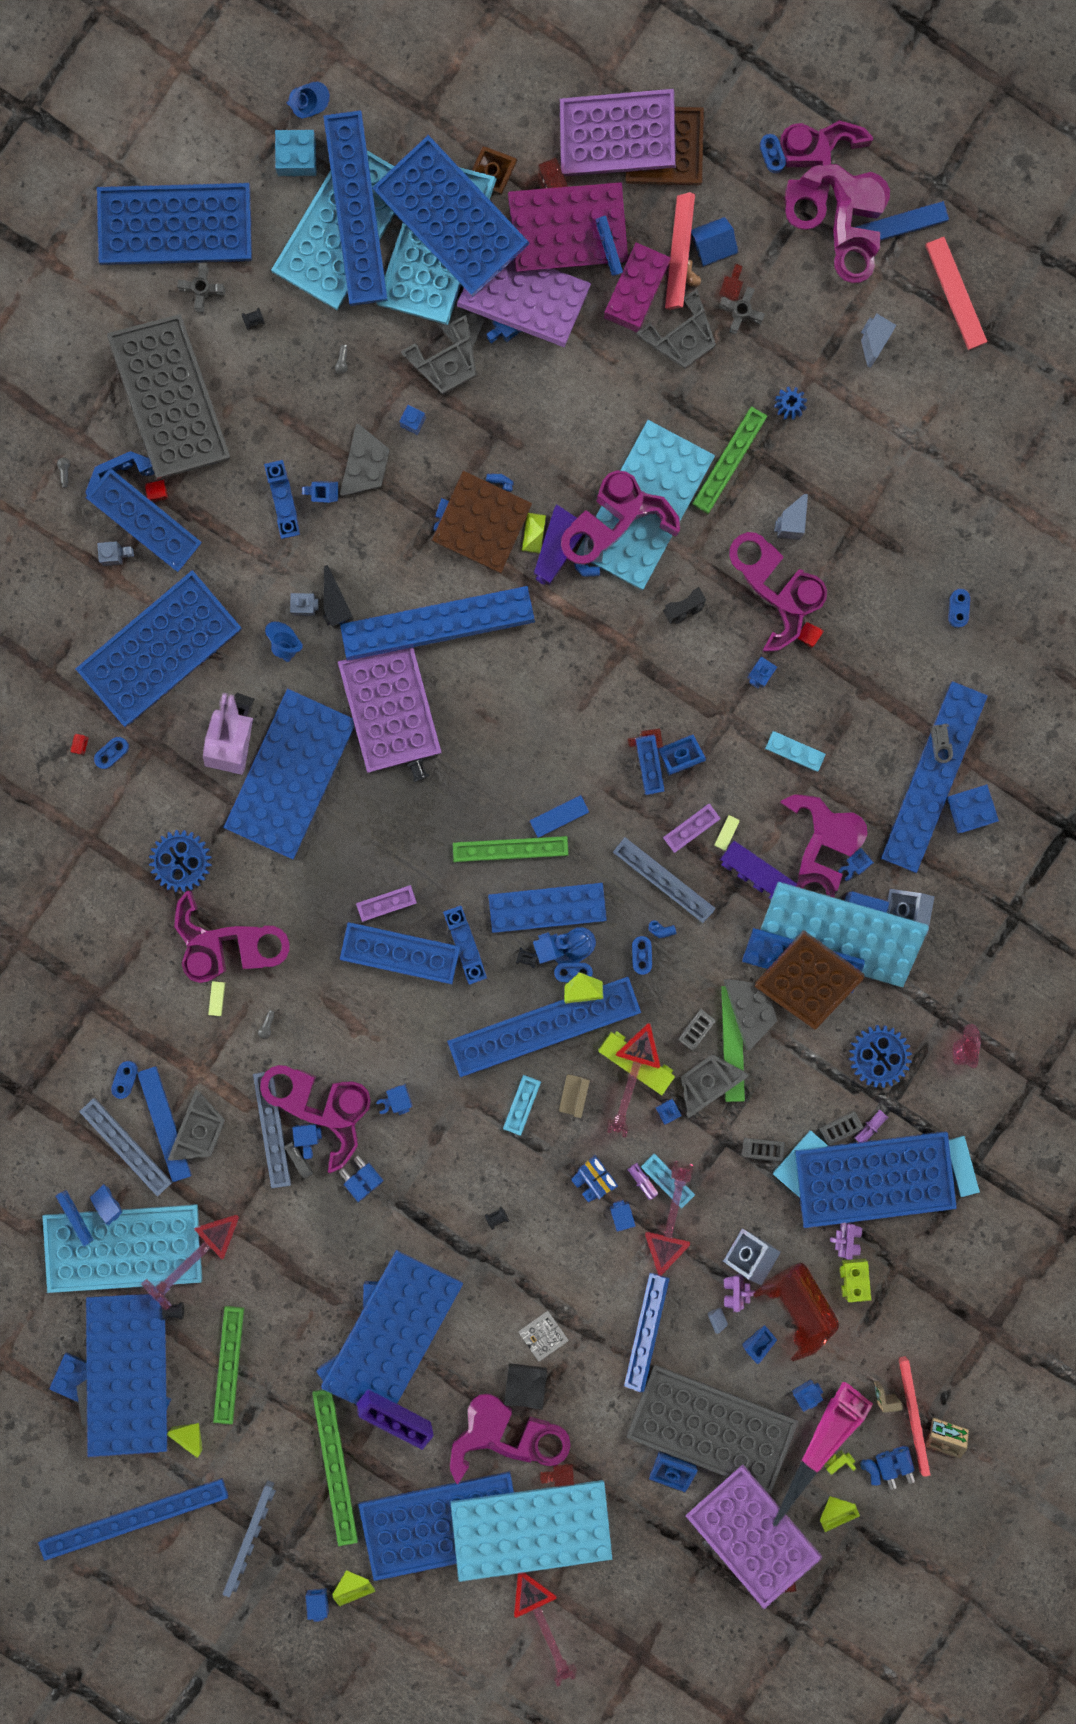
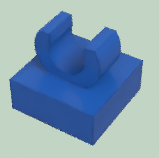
M673 1099L655 1107L664 1125L681 1117Z

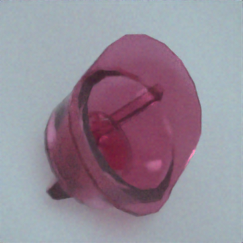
M968 1024L964 1028L962 1038L953 1044V1063L956 1065H968L970 1068H976L978 1065L981 1037L978 1028L974 1024Z

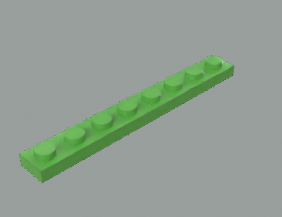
M323 1389L316 1390L312 1394L338 1546L358 1543L334 1396Z

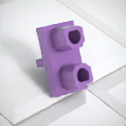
M849 1222L840 1223V1230L836 1231V1237H830V1242L836 1243L835 1250H838L839 1257L852 1259L853 1256L860 1255V1245L853 1243L854 1237H861L862 1227L855 1226Z
M742 1274L724 1279L725 1289H733L734 1296H725L724 1306L734 1308V1312H740L741 1309H744V1303H750V1296H755L756 1291L750 1290V1283H744V1276Z

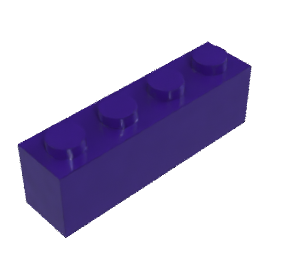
M734 840L719 859L723 862L721 866L729 871L733 869L738 872L737 877L745 882L749 880L754 883L753 888L761 893L765 891L770 894L769 899H772L778 882L794 887L797 885V883Z
M369 1389L357 1402L360 1418L422 1450L434 1436L430 1421Z

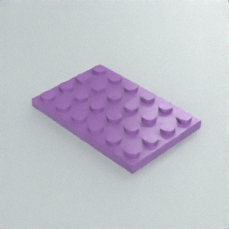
M674 89L560 99L561 175L575 176L675 168Z
M513 259L475 296L472 297L464 288L457 306L565 347L591 283L555 269L515 272Z
M414 648L349 661L346 659L338 662L367 773L442 753Z
M742 1464L687 1513L686 1517L759 1604L766 1608L816 1564L822 1556L786 1514L776 1527L772 1526L780 1507Z

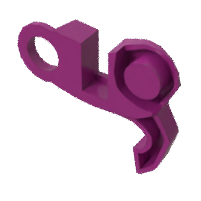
M838 121L819 131L803 123H798L784 129L780 137V145L786 159V167H813L831 164V152L840 140L850 142L851 149L870 146L873 137L864 127L843 121ZM788 180L784 203H786V218L791 225L798 229L809 230L821 224L827 210L826 201L830 188L828 182H821V185L816 190L798 183V180ZM807 199L814 202L818 211L816 217L810 221H802L797 218L794 213V206L798 201Z
M838 164L813 166L798 180V183L816 190L821 185V182H828L832 186L837 200L834 219V246L836 253L834 268L844 281L861 283L867 280L873 273L875 267L874 257L880 250V232L851 227L852 215L877 219L883 213L890 199V188L880 175L873 172L853 176ZM855 251L864 257L866 266L863 272L854 274L846 269L844 258L847 253Z
M616 470L609 473L603 479L596 502L617 517L619 522L611 530L586 510L565 530L561 538V548L564 555L570 561L576 564H588L597 559L602 551H606L626 533L635 519L649 514H656L661 519L659 528L676 537L680 532L679 516L665 497L651 495L644 491L641 492L633 475L626 471ZM585 534L592 539L594 544L593 550L584 556L577 555L570 548V539L574 535Z
M746 532L733 540L729 550L731 564L736 570L743 573L744 579L763 599L779 610L784 623V631L781 634L772 632L762 650L763 653L778 652L800 636L803 617L822 608L827 599V588L824 582L817 576L803 572L804 570L799 569L780 594L777 595L763 583L784 557L771 543H768L763 536L757 533ZM753 542L758 545L761 550V558L756 564L746 565L739 560L737 550L742 543Z
M794 794L781 800L780 804L796 814L800 809L809 810L812 814L814 834L803 855L796 887L803 889L808 883L816 882L825 888L826 896L834 898L843 874L814 862L820 847L823 845L850 857L864 844L868 835L867 824L862 817L855 813H832L819 797Z
M186 891L178 900L174 928L187 946L182 967L190 980L198 983L208 982L226 972L222 941L238 939L243 969L274 967L281 964L287 958L290 951V942L282 929L275 926H263L261 928L235 926L209 931L191 922V913L197 910L192 892ZM266 934L276 935L281 941V951L274 958H266L258 950V942Z
M285 1065L271 1067L261 1079L260 1090L264 1099L269 1104L281 1107L300 1119L329 1127L340 1139L342 1145L339 1151L330 1152L328 1173L343 1168L358 1146L356 1123L369 1110L371 1102L369 1091L362 1084L354 1081L334 1082L325 1110L322 1111L307 1106L316 1076L301 1069L294 1070ZM285 1074L289 1076L293 1083L290 1095L278 1098L270 1092L269 1082L274 1075Z
M481 1394L474 1398L468 1406V1429L453 1441L450 1471L455 1482L458 1484L469 1467V1462L464 1459L465 1454L471 1450L485 1448L515 1460L529 1463L531 1461H538L541 1465L546 1466L558 1465L569 1454V1435L559 1425L530 1416L517 1448L503 1443L500 1440L512 1414V1408L504 1405V1402L494 1395ZM546 1434L558 1436L562 1441L560 1453L553 1457L543 1455L538 1449V1442L541 1437Z

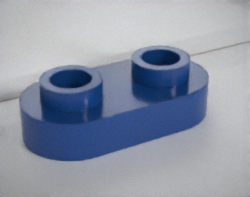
M773 134L763 136L760 142V150L766 167L772 173H779L784 169L786 163L780 142ZM766 144H771L772 148H767ZM772 162H778L779 165L773 166Z
M957 589L950 596L948 620L955 628L963 627L969 620L970 595L964 589ZM958 595L963 596L964 600L962 602L958 600ZM957 614L962 615L961 621L957 620Z
M115 737L95 754L94 762L96 766L101 769L111 768L127 754L129 750L128 742L121 737ZM118 744H122L123 746L122 750L118 751L116 748ZM104 756L108 757L107 763L102 762Z
M644 936L635 938L632 943L633 969L641 975L649 973L652 968V945L650 940ZM640 942L645 943L644 949L638 948ZM641 961L646 963L643 969L639 967V962Z
M560 963L556 966L554 975L560 982H569L579 973L580 969H586V975L592 977L593 971L587 963ZM561 969L567 970L566 976L560 974Z
M125 1061L118 1067L111 1087L112 1094L116 1098L123 1099L131 1094L138 1072L137 1065L132 1061ZM126 1067L130 1069V1074H125L124 1069ZM119 1086H123L124 1091L122 1093L118 1091Z

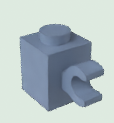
M118 542L97 543L99 563L103 566L121 565L122 557L134 556L132 547L121 548Z
M291 593L290 613L292 615H315V610H319V599H316L314 594Z

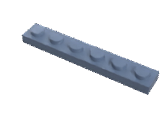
M624 837L613 851L614 854L702 923L715 910V907Z
M265 1072L253 1074L271 1189L290 1186L291 1180L286 1150L284 1149L285 1143L279 1107L269 1104L262 1096L260 1085ZM273 1076L269 1082V1089L277 1097Z
M93 1098L79 1111L156 1196H159L173 1183L96 1098Z
M267 1480L222 1594L229 1598L232 1591L236 1592L240 1581L237 1578L239 1573H244L247 1566L244 1560L246 1555H251L254 1544H251L253 1537H258L261 1526H259L260 1519H265L269 1509L266 1508L267 1501H272L276 1490H273L275 1483Z

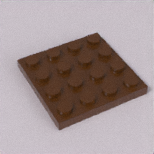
M675 107V168L626 171V184L702 185L704 107Z
M462 471L431 541L501 574L532 503L470 473Z
M803 930L758 979L755 987L816 1030L865 978V974Z

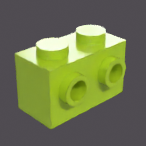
M866 1259L842 1260L843 1266L839 1268L840 1277L844 1278V1285H841L842 1297H845L848 1302L870 1301L868 1261Z

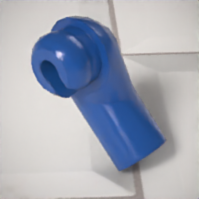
M487 474L486 481L488 483H499L503 485L502 489L507 492L513 490V481L505 475Z
M574 563L575 569L582 576H600V566L589 567L588 564Z
M655 920L649 923V931L658 938L677 934L674 925L663 927Z
M863 1459L860 1462V1467L871 1474V1485H880L881 1479L878 1464L871 1459Z

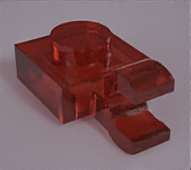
M735 264L732 276H725L719 296L737 302L743 285V281L738 280L743 266Z
M660 728L640 731L641 737L655 735L657 748L663 747ZM639 737L628 738V745L630 747L636 746L635 738Z
M553 1465V1471L540 1472L541 1483L554 1481L555 1487L574 1485L573 1465Z

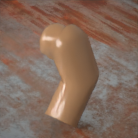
M688 260L686 283L689 286L697 287L701 283V278L692 272L693 261Z

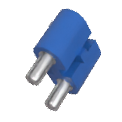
M356 1156L354 1161L360 1167V1170L352 1177L344 1168L339 1170V1173L346 1181L344 1186L355 1200L360 1202L371 1191L382 1184L384 1180L370 1163L365 1164L359 1156Z
M907 1446L895 1448L892 1452L885 1451L876 1456L882 1478L888 1481L891 1490L893 1488L896 1489L894 1478H897V1475H906L909 1484L915 1482L912 1474L915 1467Z

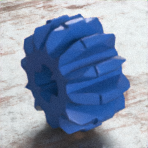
M790 387L786 388V392L780 390V396L775 398L778 403L774 407L777 409L781 408L777 414L785 413L784 419H787L788 415H790L792 420L795 419L796 415L801 417L802 411H805L807 408L804 405L807 399L801 398L804 392L802 391L798 394L797 387L794 388L793 392ZM788 400L794 402L793 407H790V404L787 405Z

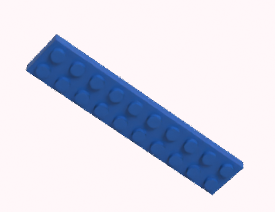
M360 110L324 115L349 304L354 306L388 301L362 112Z
M525 586L340 624L346 659L349 661L535 623L528 587Z
M953 681L950 683L934 725H949L947 729L949 744L952 743L953 757L947 763H939L935 760L930 733L880 859L917 873L988 695ZM941 749L938 752V756L942 760H946L949 756L948 751L945 749Z
M627 976L603 985V999L565 1004V999L456 1037L447 1042L459 1076L463 1077L641 1013Z

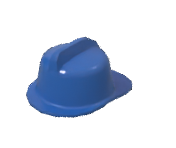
M311 82L292 90L287 105L291 107L297 117L307 118L325 110L329 103V91L323 83Z
M281 622L268 623L265 632L271 641L273 654L283 658L285 662H289L296 652L302 650L303 644L294 631L286 624Z
M583 927L575 928L568 932V936L564 937L562 941L564 944L571 943V946L562 949L564 956L556 958L555 961L558 964L579 963L594 951L596 946L593 933Z

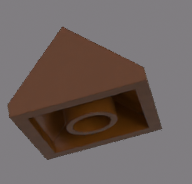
M483 146L472 171L494 176L496 182L491 196L502 195L517 163V158Z

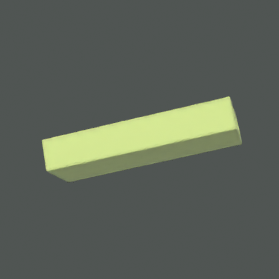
M728 815L714 846L726 851L740 820Z
M212 981L208 1015L222 1016L225 982Z

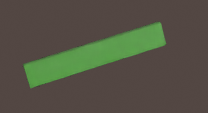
M751 406L692 503L693 506L706 514L710 513L765 422L767 415Z
M567 836L453 843L454 862L568 856Z
M721 986L724 1060L744 1071L743 1039L726 987ZM744 1080L725 1093V1102L745 1101Z
M224 1307L213 1423L233 1424L244 1307Z

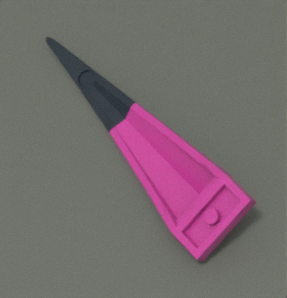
M842 1382L834 1398L830 1399L772 1526L776 1527L806 1486L836 1450L865 1420L873 1406L872 1402L848 1383Z

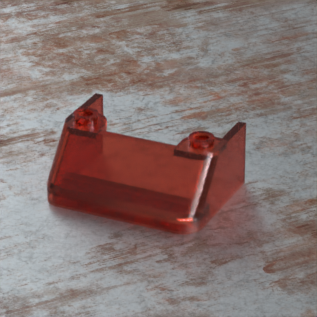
M797 1263L767 1280L753 1294L754 1298L763 1294H767L771 1299L780 1296L796 1323L798 1329L794 1334V1342L799 1350L790 1358L792 1362L816 1354L839 1328L837 1317L807 1266L803 1263Z

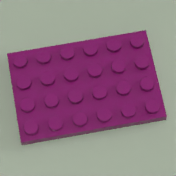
M622 182L508 192L510 222L529 241V245L514 258L515 272L608 264L595 222L597 218L605 215L620 263L628 261Z

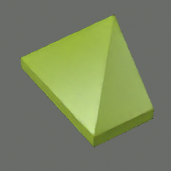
M527 514L522 551L541 552L546 515Z
M579 972L565 985V1004L603 999V982Z
M199 1423L174 1426L167 1433L170 1438L198 1458L203 1450Z
M830 1496L820 1522L824 1531L827 1532L860 1515L855 1504Z
M346 1570L333 1593V1599L339 1606H342L375 1592V1588L368 1579Z

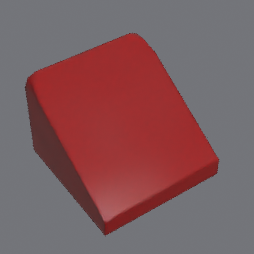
M164 480L145 484L146 495L151 502L168 499Z
M806 622L797 639L813 648L824 631Z
M75 734L71 752L85 755L89 738L85 735Z

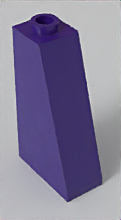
M557 504L554 507L534 571L535 579L542 585L546 583L551 585L568 558L564 555L561 548V538L565 530L577 519ZM584 534L574 535L570 539L569 545L572 551H574Z

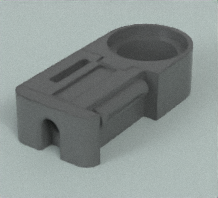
M948 724L934 725L930 728L934 758L939 763H947L953 757L952 743L949 744ZM941 749L948 751L949 756L946 760H942L938 756V752Z
M294 1141L287 1144L284 1149L291 1157L302 1177L306 1179L311 1176L313 1171L307 1160L304 1159L298 1146L294 1147Z

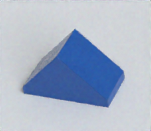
M764 1325L742 1345L756 1364H759L777 1339Z

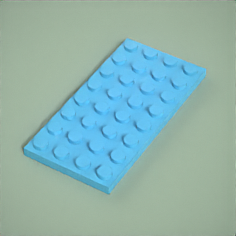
M367 151L373 187L394 166ZM330 171L271 271L338 311L348 294ZM373 190L380 240L395 213Z
M460 168L490 200L496 178ZM403 223L385 275L388 301L376 302V304L448 325L461 284Z
M647 420L621 471H626L635 477L641 492L644 491L651 495L665 497L681 521L715 455ZM601 506L596 518L612 530L619 522V519ZM656 514L646 515L635 519L626 533L610 548L603 551L602 562L591 563L644 590L672 535L659 528L661 519ZM585 538L576 552L577 555L583 556Z
M778 882L760 930L793 940L805 930L832 951L865 960L862 970L865 977L903 987L927 934L928 925Z
M198 1204L121 1209L122 1213L119 1218L109 1226L103 1221L97 1211L79 1212L94 1241L84 1247L65 1213L43 1215L47 1293L201 1283L203 1280L200 1236L194 1230L199 1226Z
M603 1480L450 1501L459 1582L612 1560L605 1484Z

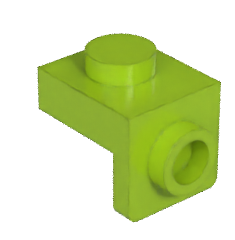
M841 1449L838 1453L833 1454L824 1466L832 1475L845 1463L853 1471L856 1470L853 1464L856 1461L849 1452L845 1454Z

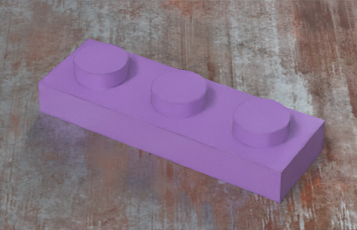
M708 804L664 836L663 839L675 853L721 818L712 806Z
M411 885L356 903L362 922L417 904Z

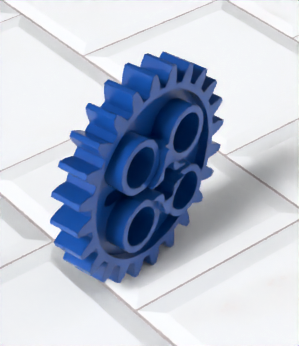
M175 830V836L168 832V838L161 836L162 843L155 842L158 848H151L155 855L149 856V858L154 859V862L150 863L149 866L155 867L151 873L158 874L155 880L162 879L161 886L167 883V890L174 886L175 892H178L180 887L183 892H186L187 886L190 890H194L193 884L200 886L199 879L206 880L203 874H210L206 867L212 866V864L207 863V860L211 859L212 856L206 855L210 849L203 848L206 842L199 843L200 836L194 839L193 832L187 836L186 830H183L181 835L178 830ZM182 842L187 845L184 853H180L178 850V846ZM170 847H173L178 857L184 858L182 862L191 871V875L187 873L183 865H177L179 860L170 851ZM169 854L172 860L166 865L163 862V857ZM194 857L198 859L199 863L196 868L190 866V860ZM181 869L183 872V877L180 880H177L174 876L175 871Z
M879 1025L875 1026V1031L871 1027H868V1033L862 1030V1037L855 1036L858 1042H851L855 1049L849 1050L850 1053L854 1054L853 1057L848 1058L854 1061V1064L850 1067L857 1068L854 1074H861L860 1081L867 1078V1085H870L873 1081V1086L876 1088L878 1083L881 1084V1087L885 1088L886 1082L893 1086V1079L896 1082H900L898 1076L905 1077L902 1071L909 1070L905 1066L906 1063H912L911 1060L907 1059V1056L912 1055V1053L906 1052L910 1045L903 1044L906 1038L900 1039L901 1032L894 1034V1028L892 1027L887 1031V1026L885 1025L882 1027V1030H880ZM880 1038H885L887 1041L884 1048L878 1046ZM870 1042L874 1044L878 1052L884 1053L882 1058L890 1066V1071L887 1070L883 1061L876 1059L878 1054L870 1046ZM865 1049H870L871 1057L868 1059H864L862 1056ZM896 1053L898 1060L896 1063L891 1064L889 1057L891 1054ZM876 1065L882 1066V1072L879 1075H875L873 1071Z

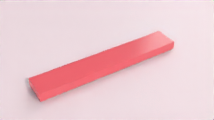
M691 192L678 195L676 201L665 308L668 310L682 308L684 304L695 194Z
M945 237L927 243L925 246L968 350L986 344V337Z
M906 1356L899 1357L898 1360L919 1471L922 1476H930L909 1360Z

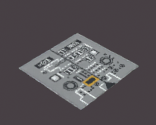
M548 1311L518 1331L538 1361H541L569 1341Z

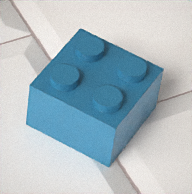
M275 130V168L278 176H316V137L314 130Z

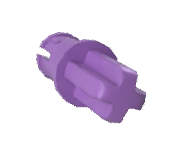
M878 1110L869 1122H865L864 1129L855 1136V1139L858 1142L867 1141L875 1132H878L877 1129L888 1117L881 1110Z
M638 1163L627 1169L637 1182L636 1186H640L649 1200L658 1195V1192L649 1181L650 1177H646Z

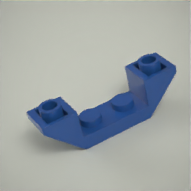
M129 451L96 466L87 486L86 495L92 491L109 468L115 472L120 469L127 470L136 463L142 476L153 475L154 471L149 458Z
M280 460L264 464L274 500L281 539L300 535L298 517L284 462Z
M462 906L444 911L443 913L455 945L461 946L459 956L468 983L472 984L486 979L484 966Z

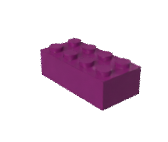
M636 242L607 305L604 318L637 333L641 329L669 267L671 257Z

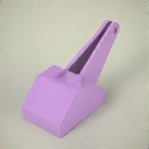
M223 694L221 711L215 710L212 714L205 738L203 759L206 767L242 775L246 766L253 718L238 714L233 695H230L228 700L227 694Z

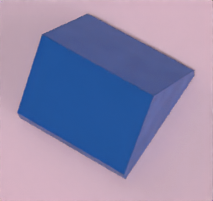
M725 217L691 230V238L702 266L738 254L734 229Z
M694 735L658 748L668 776L706 761Z
M659 1451L649 1479L686 1492L697 1474V1468L693 1463Z

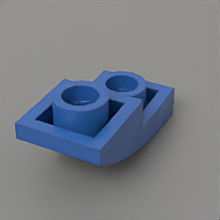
M106 1185L101 1186L90 1197L97 1212L108 1226L119 1218L122 1213L119 1202L113 1198L110 1189Z

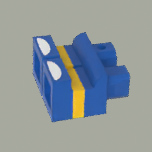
M596 1155L578 1169V1173L571 1179L577 1188L585 1182L590 1188L582 1193L587 1202L596 1198L600 1199L603 1195L618 1187L616 1181Z

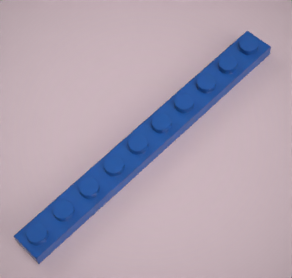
M221 1478L40 1540L38 1544L45 1561L227 1499L229 1495L224 1480Z

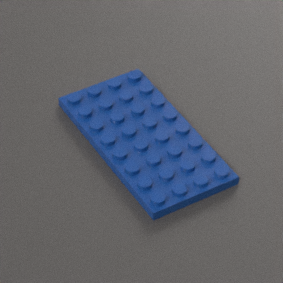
M429 135L372 187L374 192L472 297L529 245V241Z
M249 183L97 187L98 258L100 265L252 261Z
M192 570L75 669L126 728L238 634L242 628Z
M287 689L223 828L294 860L354 730L353 718Z
M946 1131L795 1150L804 1228L957 1209L949 1138Z
M396 1250L323 1381L321 1388L356 1405L368 1389L397 1404L463 1285L462 1281Z
M165 1293L86 1297L88 1457L167 1452L165 1320L162 1317Z
M510 1471L460 1481L458 1484L455 1482L359 1502L358 1505L373 1580L376 1581L457 1564L450 1501L514 1493Z

